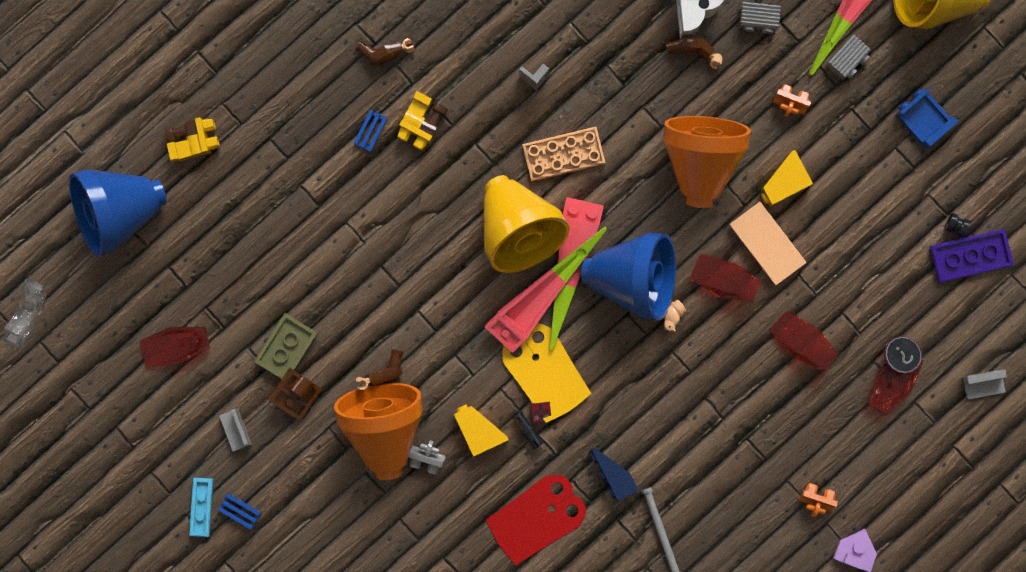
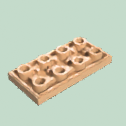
M597 127L522 144L531 182L605 164Z
M761 202L729 224L775 286L806 263Z

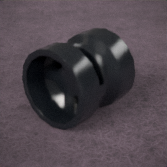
M951 213L944 230L948 232L953 231L962 238L966 234L971 221L966 218H959L957 214Z

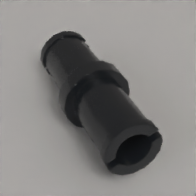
M523 412L518 413L517 416L512 418L522 431L521 435L527 438L534 450L544 444L535 432L534 425L531 426Z

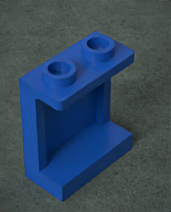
M929 88L924 91L918 90L912 96L914 100L910 103L907 101L898 108L900 112L895 115L925 149L932 146L959 122L954 116L950 118L928 93L930 91Z

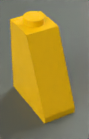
M795 150L786 157L761 189L762 194L760 196L765 204L768 203L769 207L813 184Z
M466 404L456 409L457 413L454 416L473 456L509 440L502 431L474 407H468Z

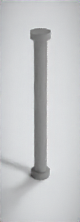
M652 487L643 489L641 493L645 496L671 572H682L679 571L651 493L653 491Z

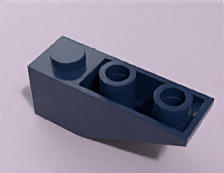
M591 448L592 453H590L594 464H599L601 470L598 472L603 482L607 480L610 486L607 490L612 499L616 498L619 501L639 491L628 471L596 448Z

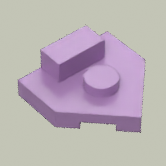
M862 529L839 540L833 559L871 572L877 553L866 530Z

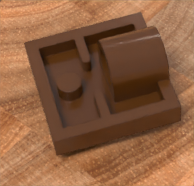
M289 367L267 400L300 421L322 389Z

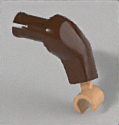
M683 35L681 39L667 42L666 44L667 49L671 48V50H668L669 54L682 50L685 52H695L703 59L709 57L711 59L710 66L714 69H717L718 64H722V56L720 54H713L715 49L702 37Z
M405 39L402 45L399 41L379 49H374L365 41H361L357 45L356 51L364 55L368 59L369 64L377 66L403 54V50L407 53L413 52L414 46L406 47V45L412 42L410 39Z
M392 349L389 366L365 375V379L362 377L356 378V382L363 380V385L357 388L364 390L368 386L383 384L401 376L403 370L400 367L404 351Z

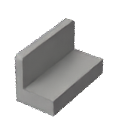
M544 64L534 75L522 66L519 68V77L535 90L541 86L549 74V68Z
M996 370L963 377L967 399L1004 393L1003 378L1007 377L1006 370Z
M232 409L230 412L219 415L233 452L252 445L239 409Z

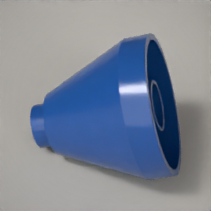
M90 169L72 173L69 176L70 199L78 226L88 247L97 257L115 252L159 212L160 206L166 205L165 191L158 179L150 181L147 177Z
M647 233L597 252L593 258H586L584 260L581 271L582 281L584 284L590 285L593 291L641 319L661 320L669 310L675 288L676 256L673 242L667 234Z

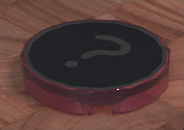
M899 336L893 338L886 344L883 351L886 366L896 374H910L922 362L921 348L910 337Z

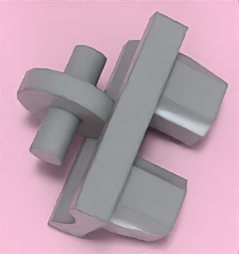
M430 440L428 445L421 443L420 447L412 446L409 454V466L419 469L421 462L429 464L427 471L437 474L439 468H442L446 456L439 454V449L432 447L434 441Z

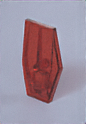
M704 254L700 255L690 276L692 281L719 298L748 302L754 301L762 283L761 280L738 264Z
M788 310L770 330V333L794 359L819 370L825 371L838 356L836 350L817 327Z
M169 327L140 340L146 367L182 364L210 349L205 327Z
M921 359L916 369L907 373L898 372L891 367L887 360L877 372L867 404L882 414L887 415L911 393L923 360Z

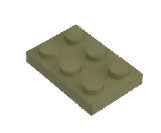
M284 313L254 362L282 379L289 367L295 371L318 333L287 313Z

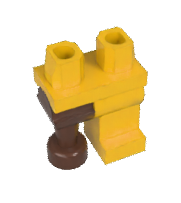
M416 91L413 101L399 124L400 130L397 137L407 142L410 135H414L417 139L413 146L422 151L427 144H431L436 134V125L440 116H445L448 109L435 102L432 107L434 113L429 120L424 118L432 105V99Z
M199 117L187 121L185 126L176 129L172 126L165 127L167 141L171 142L167 143L170 160L176 163L211 154V150L219 148L218 137L208 138L207 132L216 130L215 121L213 119L203 120ZM186 135L187 140L176 143L172 142L176 140L177 136Z

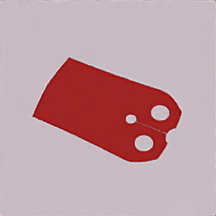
M548 475L543 477L512 502L486 519L496 541L515 565L581 525L587 509L582 499L573 494V486L565 476ZM554 483H561L563 485V492L560 495L552 493L551 487ZM550 505L555 506L554 512L548 510ZM569 505H575L578 508V514L575 517H569L566 514V508Z

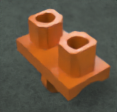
M784 84L776 93L772 103L779 105L780 109L785 110V117H788L790 113L805 115L811 103L809 101V93L800 91L798 96L791 94L793 88Z
M808 483L805 490L799 496L798 501L807 504L806 509L812 511L811 517L816 518L818 513L825 515L826 510L832 512L838 501H835V491L825 489L823 496L816 494L818 486Z

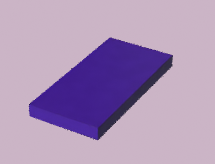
M1005 229L929 246L938 283L1014 266Z

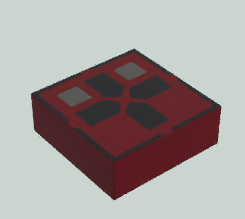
M550 402L531 404L533 423L545 422L543 418L551 416Z

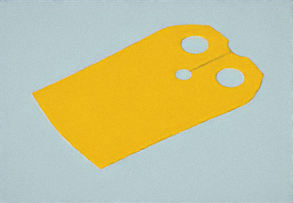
M537 323L528 338L520 345L522 348L520 357H513L510 354V350L504 345L502 355L505 366L532 403L550 402L551 416L543 418L547 423L572 410L586 399L591 392L558 337L553 350H550L552 329ZM540 331L544 334V340L541 343L533 341L532 335L534 332ZM533 354L539 355L537 361L532 359Z

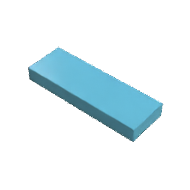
M193 478L189 536L210 537L214 482L212 478Z

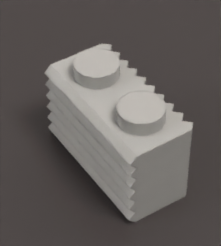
M743 2L740 9L739 28H743L745 32L762 30L764 34H773L779 28L781 6Z
M853 35L826 66L840 79L844 80L846 77L850 79L857 71L855 67L859 63L863 65L870 57L868 53L871 49L856 35Z

